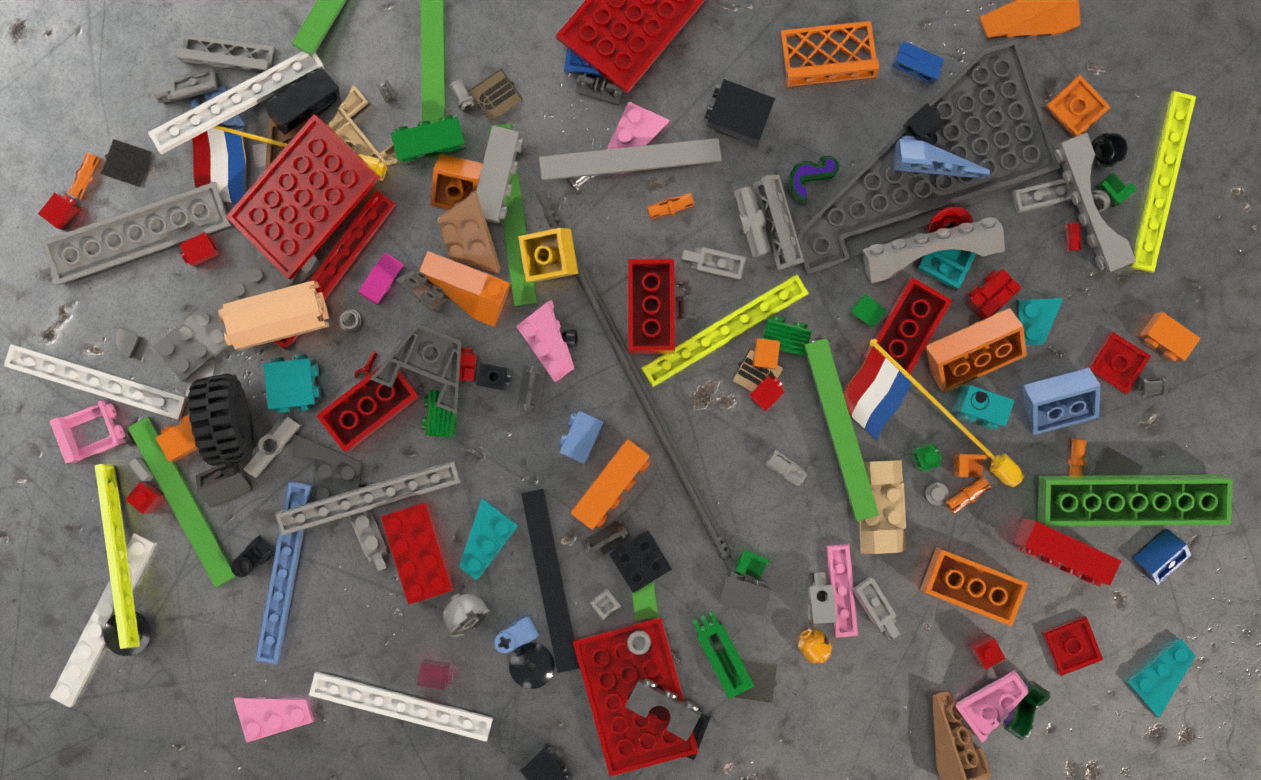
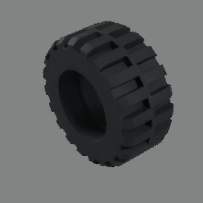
M229 373L196 379L189 388L188 410L192 434L194 435L195 444L199 449L200 456L203 457L204 462L212 466L246 460L251 455V450L253 449V428L248 402L240 381H238L236 376Z

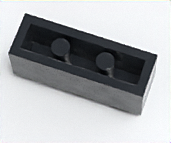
M321 67L317 71L309 72L305 79L299 83L291 84L281 95L273 96L266 104L267 114L285 135L311 118L313 114L318 113L339 99V87Z

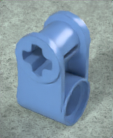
M526 615L500 631L495 638L494 645L498 652L509 653L519 646L534 640L540 634L529 615ZM504 636L505 639H511L508 647L505 644H499L501 637Z

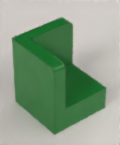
M1111 173L1095 187L1097 190L1105 191L1110 196L1112 208L1121 204L1137 190L1132 183L1125 186L1115 173Z
M864 294L848 314L854 319L859 318L869 327L874 328L887 310L867 294Z
M743 548L735 571L760 579L766 564H769L770 560Z

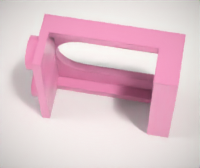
M101 400L98 401L97 405L64 418L58 417L49 421L66 464L79 462L125 443L123 439L125 433L122 426L117 423L115 418L117 413L112 403ZM103 416L110 436L79 449L71 428Z

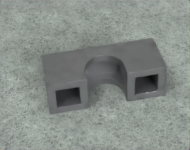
M640 678L625 707L646 718L651 708L655 706L665 707L671 715V720L666 730L687 741L701 715V712L698 711L699 707L690 701L684 703L678 700V695L666 689L665 692L657 688L658 684L648 678H645V680Z

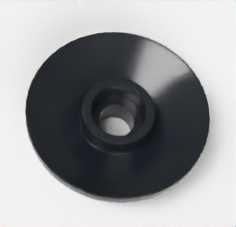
M135 611L140 642L139 647L120 649L115 614L106 622L103 635L107 647L112 652L120 656H133L146 648L151 639V627L148 620L141 613Z
M527 643L521 645L511 655L509 661L511 677L518 685L524 688H540L551 679L554 673V658L551 652L541 644ZM529 663L535 665L536 669L534 671L527 669Z

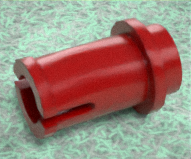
M1080 222L1066 223L1064 231H1066L1067 251L1082 250L1080 229L1083 228L1080 227Z

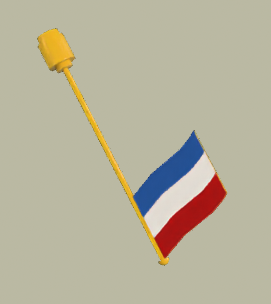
M217 125L192 138L195 188L216 182L223 201L236 205L247 192L246 154L243 137L284 148L288 144ZM359 154L381 177L379 180L383 181L387 171V163L382 162V159Z
M872 339L870 341L871 349L862 367L846 386L843 394L849 415L878 441L884 425L901 405L911 384H913L992 459L990 461V471L1003 484L1013 488L1023 480L1024 474L1022 469L1007 454L994 456L877 344L878 340Z

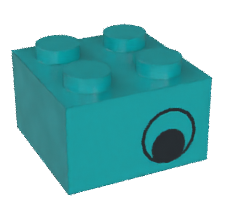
M972 385L960 386L951 412L958 414L957 419L966 422L979 421L978 426L997 430L998 427H1006L1015 400Z

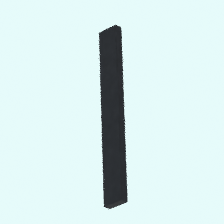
M544 488L521 493L557 673L580 669L573 645L575 639Z

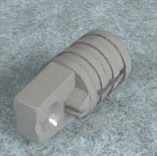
M777 449L770 454L764 464L771 471L780 475L781 478L797 486L805 480L807 475L793 460H790L789 457L780 453Z

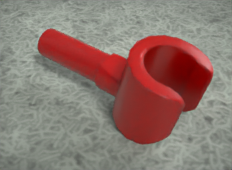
M372 351L363 368L356 370L355 378L359 376L361 371L365 373V377L371 374L369 370L378 353Z

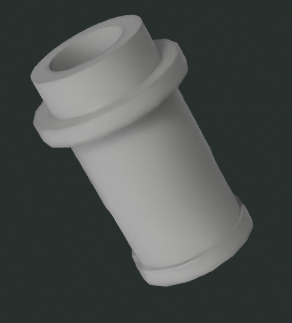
M456 80L449 85L458 102V108L464 111L474 105V98L469 96L462 80Z

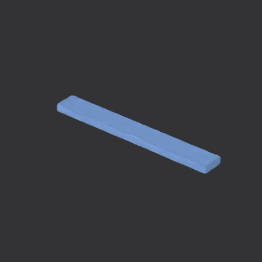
M288 481L283 510L309 503L312 485ZM304 529L281 536L279 530L255 661L278 665L280 662Z

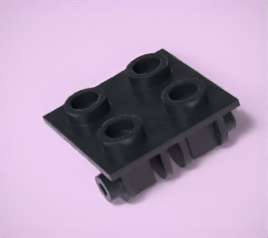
M648 530L609 554L632 593L672 570Z

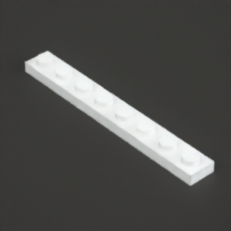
M301 52L151 130L148 134L162 155L287 89L291 84L302 81L309 72L317 71L321 67L324 69V66L316 53L312 57L305 52Z
M10 344L4 363L5 367L181 420L187 402L186 397Z
M139 533L133 534L126 548L132 591L157 542ZM111 580L105 588L50 695V698L68 707L74 706L105 645L104 627L109 618L115 614Z
M315 672L309 696L486 742L493 722V717L320 672Z

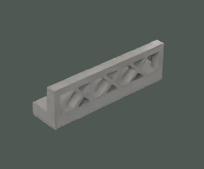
M184 34L183 46L176 49L175 57L184 63L262 73L273 67L275 47ZM190 41L199 42L203 49L200 51L190 50ZM215 45H221L225 52L218 54L211 53L209 50ZM238 48H244L248 55L239 57L233 56L231 53ZM260 51L268 52L267 60L255 59L253 56Z
M764 176L761 178V181L753 183L759 207L764 214L766 231L777 269L783 270L803 263L804 259L780 176ZM761 186H764L767 197L763 196ZM769 209L771 210L773 219L769 216ZM776 230H777V234H778L779 240L776 239L775 234H774ZM782 252L786 261L784 264L781 258Z

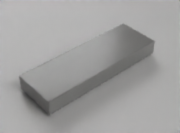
M1064 179L1012 191L1017 213L1072 201V191Z

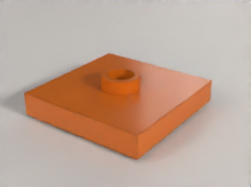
M1081 74L1073 79L1045 106L1072 137L1083 134L1111 108Z

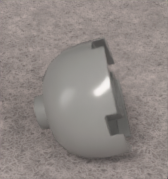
M459 593L448 600L449 603L443 612V622L450 636L459 637L466 634L465 629L471 627L474 630L489 617L488 612L490 611L480 597L473 594L461 595Z

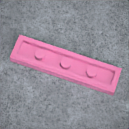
M849 544L826 546L829 585H833L837 622L833 623L834 637L858 636L855 597L852 591L854 587Z

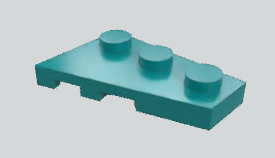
M483 498L481 499L459 564V568L476 581L519 526Z
M1177 637L1126 682L1151 712L1159 718L1196 655L1181 638Z

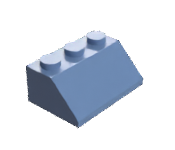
M1090 368L1023 385V403L1033 435L1099 418L1101 386Z

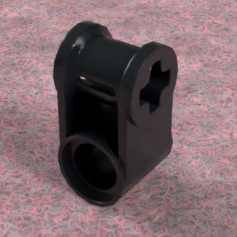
M261 535L256 537L232 562L231 571L235 576H250L275 554V550H271L263 542ZM242 560L246 561L249 565L246 573L242 572L239 568Z

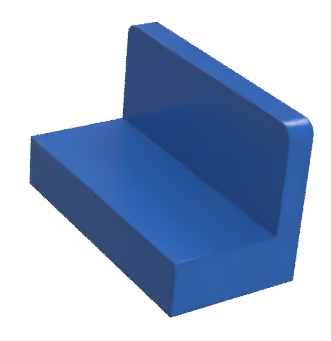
M904 41L900 46L892 67L933 85L940 75V68L944 59Z
M1165 529L1135 555L1134 560L1147 571L1150 579L1158 585L1188 559L1191 553L1184 541L1169 529Z

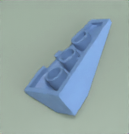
M903 136L895 144L893 167L895 171L982 179L990 175V170L929 143L916 140V137Z

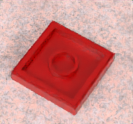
M1110 332L1088 368H1090L1094 376L1127 395L1151 355L1116 333Z
M1086 616L1042 632L1060 676L1103 660Z

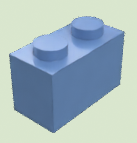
M578 411L577 415L573 413L567 425L571 429L568 435L563 434L558 445L561 448L560 453L585 464L604 422L581 411Z

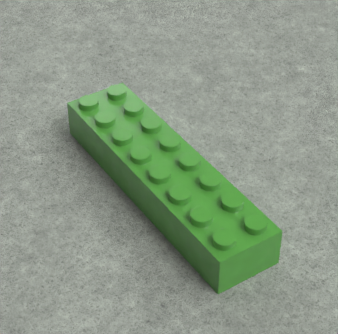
M1222 474L1039 476L1038 521L1046 526L1231 525L1233 479Z

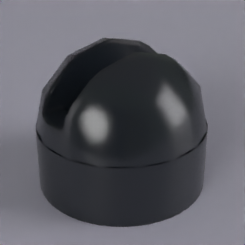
M577 329L565 330L561 336L563 341L566 342L567 347H577Z

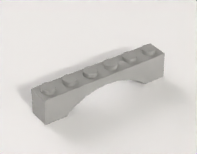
M1084 133L1054 145L1056 149L1054 151L1055 158L1058 163H1061L1064 170L1062 173L1063 179L1066 184H1069L1072 191L1071 200L1079 209L1081 225L1087 230L1088 244L1094 249L1097 256L1095 257L1097 267L1102 272H1111L1136 262L1129 241L1118 235L1106 224L1094 204L1090 176L1095 152L1088 134Z
M987 217L978 222L962 223L957 227L949 229L941 228L936 232L921 233L907 239H895L890 243L882 245L874 244L869 248L862 249L865 273L871 283L891 279L912 261L941 250H965L980 256L1004 252L1003 226L996 217Z

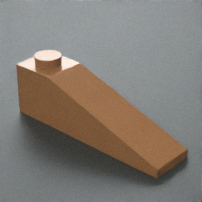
M950 691L932 695L936 764L939 779L984 780L992 777L986 756L982 748H977L971 738L974 735L971 728L966 729L962 722L963 716L956 708V702Z

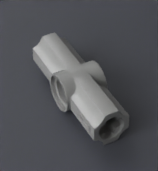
M753 186L734 191V196L740 213V225L743 234L747 237L753 258L771 253L772 251L765 230L766 221L764 214L759 209Z
M284 413L267 435L259 440L251 455L241 464L242 468L248 474L257 478L273 458L282 452L284 445L302 425L293 416ZM270 439L274 440L276 444L272 452L267 449V442Z

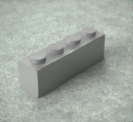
M493 125L476 191L485 220L500 224L501 219L506 217L507 206L505 201L506 197H510L513 184L510 183L512 174L515 175L517 172L518 161H515L517 152L521 153L524 139H521L519 131Z

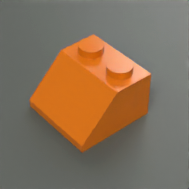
M440 153L433 168L430 205L450 210L456 203L467 198L471 192L476 191L483 163Z

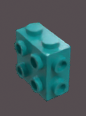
M295 355L293 360L284 361V357L271 358L270 363H263L268 409L275 410L277 414L290 412L289 408L298 407L299 411L312 410V405L319 404L318 399H321V388L317 386L316 377L319 376L318 364L314 363V359L307 358V355Z

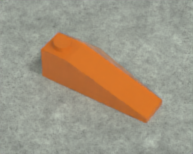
M1015 0L979 17L987 39L1023 35L1037 36L1039 34L1057 35L1080 26L1079 0Z
M427 251L419 271L424 273L431 283L442 288L445 295L473 319L495 327L511 289V284Z

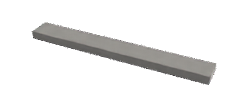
M719 138L540 156L538 158L541 181L722 161Z
M453 460L276 512L275 517L281 536L461 482Z

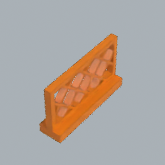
M871 21L781 30L786 87L877 77L879 61L876 59ZM857 29H866L867 37L863 41L853 35ZM840 31L846 35L840 44L830 37L834 32ZM812 34H818L824 38L818 46L808 40ZM796 36L801 42L796 48H793L787 43L786 37ZM849 38L859 45L853 53L843 46ZM826 41L836 47L831 55L820 49ZM804 43L814 50L808 58L798 51ZM861 48L870 53L869 60H861L856 56ZM839 50L849 56L846 62L841 63L833 57ZM816 53H819L827 60L822 65H816L811 59ZM794 55L804 61L800 67H790V60Z

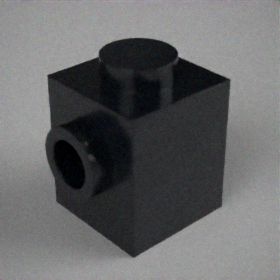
M926 103L905 122L903 127L911 136L916 137V140L920 141L926 135L930 138L940 129L937 125L942 121L940 118L941 114L936 107Z
M480 363L476 386L505 391L506 387L511 385L512 374L509 373V368Z

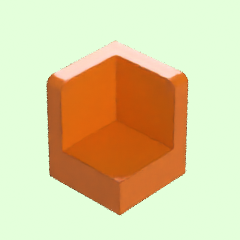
M757 338L755 340L752 367L777 369L780 342Z
M955 454L954 476L982 477L983 459H987V455Z

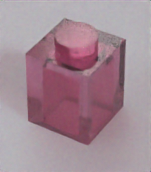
M423 659L420 664L417 686L445 690L447 684H451L454 671L450 670L451 663Z

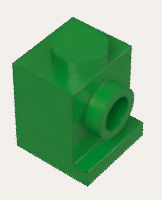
M933 442L911 449L918 471L924 472L941 466L939 462L942 460L941 453L938 447H934Z

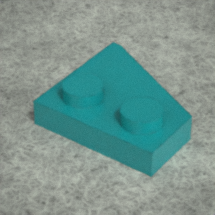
M956 249L936 251L924 255L916 270L957 291L976 253L957 251Z
M1062 298L1016 301L1017 318L1024 327L1026 346L1044 345L1063 302Z

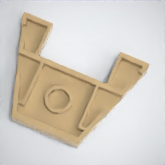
M354 85L328 126L358 155L363 154L382 159V162L387 163V166L397 163L393 143L379 153L352 121L351 117L368 104V101Z

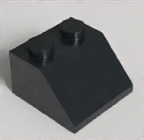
M545 743L526 757L520 768V772L527 780H573L571 778L573 774L566 765L562 766L557 760L559 758L557 752L551 746L548 748Z

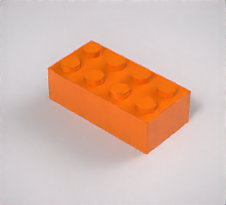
M1010 308L925 346L931 376L943 393L1027 356L1024 327Z
M627 439L571 511V514L591 530L595 526L600 528L608 518L605 513L609 508L614 510L622 500L619 496L625 489L628 492L636 482V479L633 478L638 471L643 473L651 463L647 460L650 456Z
M936 547L920 590L1012 626L1028 583Z

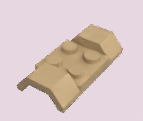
M902 460L864 462L879 515L859 521L860 553L883 554L907 551Z

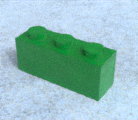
M452 115L439 118L440 121L438 122L423 121L418 123L417 127L408 129V126L396 128L395 132L390 134L398 163L401 164L465 148L458 117L453 118Z

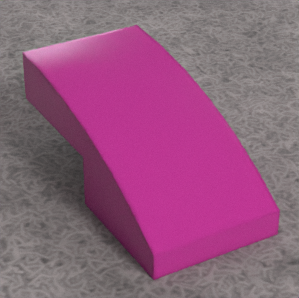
M385 252L366 278L358 293L378 305L390 290L391 284L403 270L404 264Z

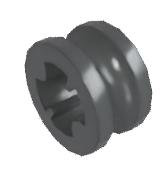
M386 79L384 84L378 83L377 86L387 103L390 98L395 99L396 95Z

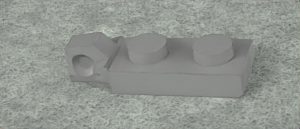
M211 67L169 78V82L165 85L153 88V94L158 103H165L218 90L216 72Z
M702 247L695 248V252L683 250L681 260L692 263L691 268L698 271L741 280L746 257Z
M372 509L348 516L368 561H374L378 571L389 567L385 555L389 554L387 550L388 545Z
M868 577L852 588L853 593L875 629L879 633L883 632L887 640L898 637L900 633L894 624L897 622L895 619L896 614L875 579Z

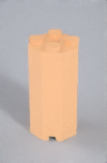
M313 280L223 304V309H219L218 314L221 322L225 323L227 332H224V338L227 345H233L234 349L242 350L329 327V322L324 321L329 319L322 292L317 293L315 289L319 287L318 282Z

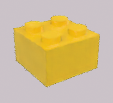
M556 228L518 236L526 282H539L578 274L570 228Z

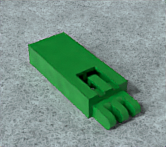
M710 611L708 613L712 620L708 623L705 615L700 617L704 624L702 627H700L696 619L692 622L699 634L697 638L728 699H731L754 687V684L723 624H719L713 611ZM718 634L724 648L715 652L709 638H711L714 646L720 644L716 637Z

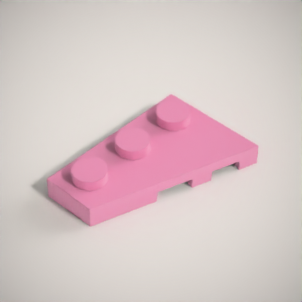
M628 102L607 150L647 146L669 124L670 120Z
M551 300L516 327L553 381L557 382L575 368L567 344L562 339L559 330L561 326L559 320L555 318L553 312L554 305Z
M1014 670L957 702L956 708L983 743L988 738L990 732L1000 725L1001 720L1028 694V688Z
M233 698L246 743L314 721L308 699Z

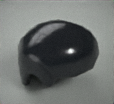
M1103 133L1091 142L1095 152L1093 162L1098 167H1113L1126 158L1128 145L1126 139L1120 134Z

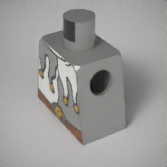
M825 572L811 573L812 586L806 589L809 626L836 623L837 616L833 585H826ZM817 593L823 594V602L817 599Z

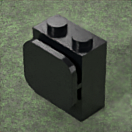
M723 79L722 85L717 84L712 97L716 98L714 106L709 105L704 119L708 120L706 127L712 128L717 133L730 138L758 145L775 98Z

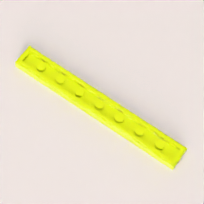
M1177 91L1171 93L1133 251L1136 262L1131 263L1130 268L1150 273L1155 272L1196 96Z
M796 274L675 347L674 354H663L641 367L652 387L809 293Z
M98 464L95 465L119 645L120 649L139 647L140 642L116 470L114 465Z

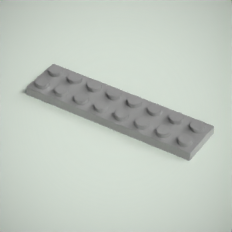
M216 182L43 240L41 243L56 284L61 285L181 244L203 232L210 234L232 226V224L226 218L228 213Z
M313 254L290 280L263 255L156 343L153 348L181 382H185L228 346L224 338V332H227L225 323L221 322L218 310L223 309V304L302 284L314 275L322 263Z

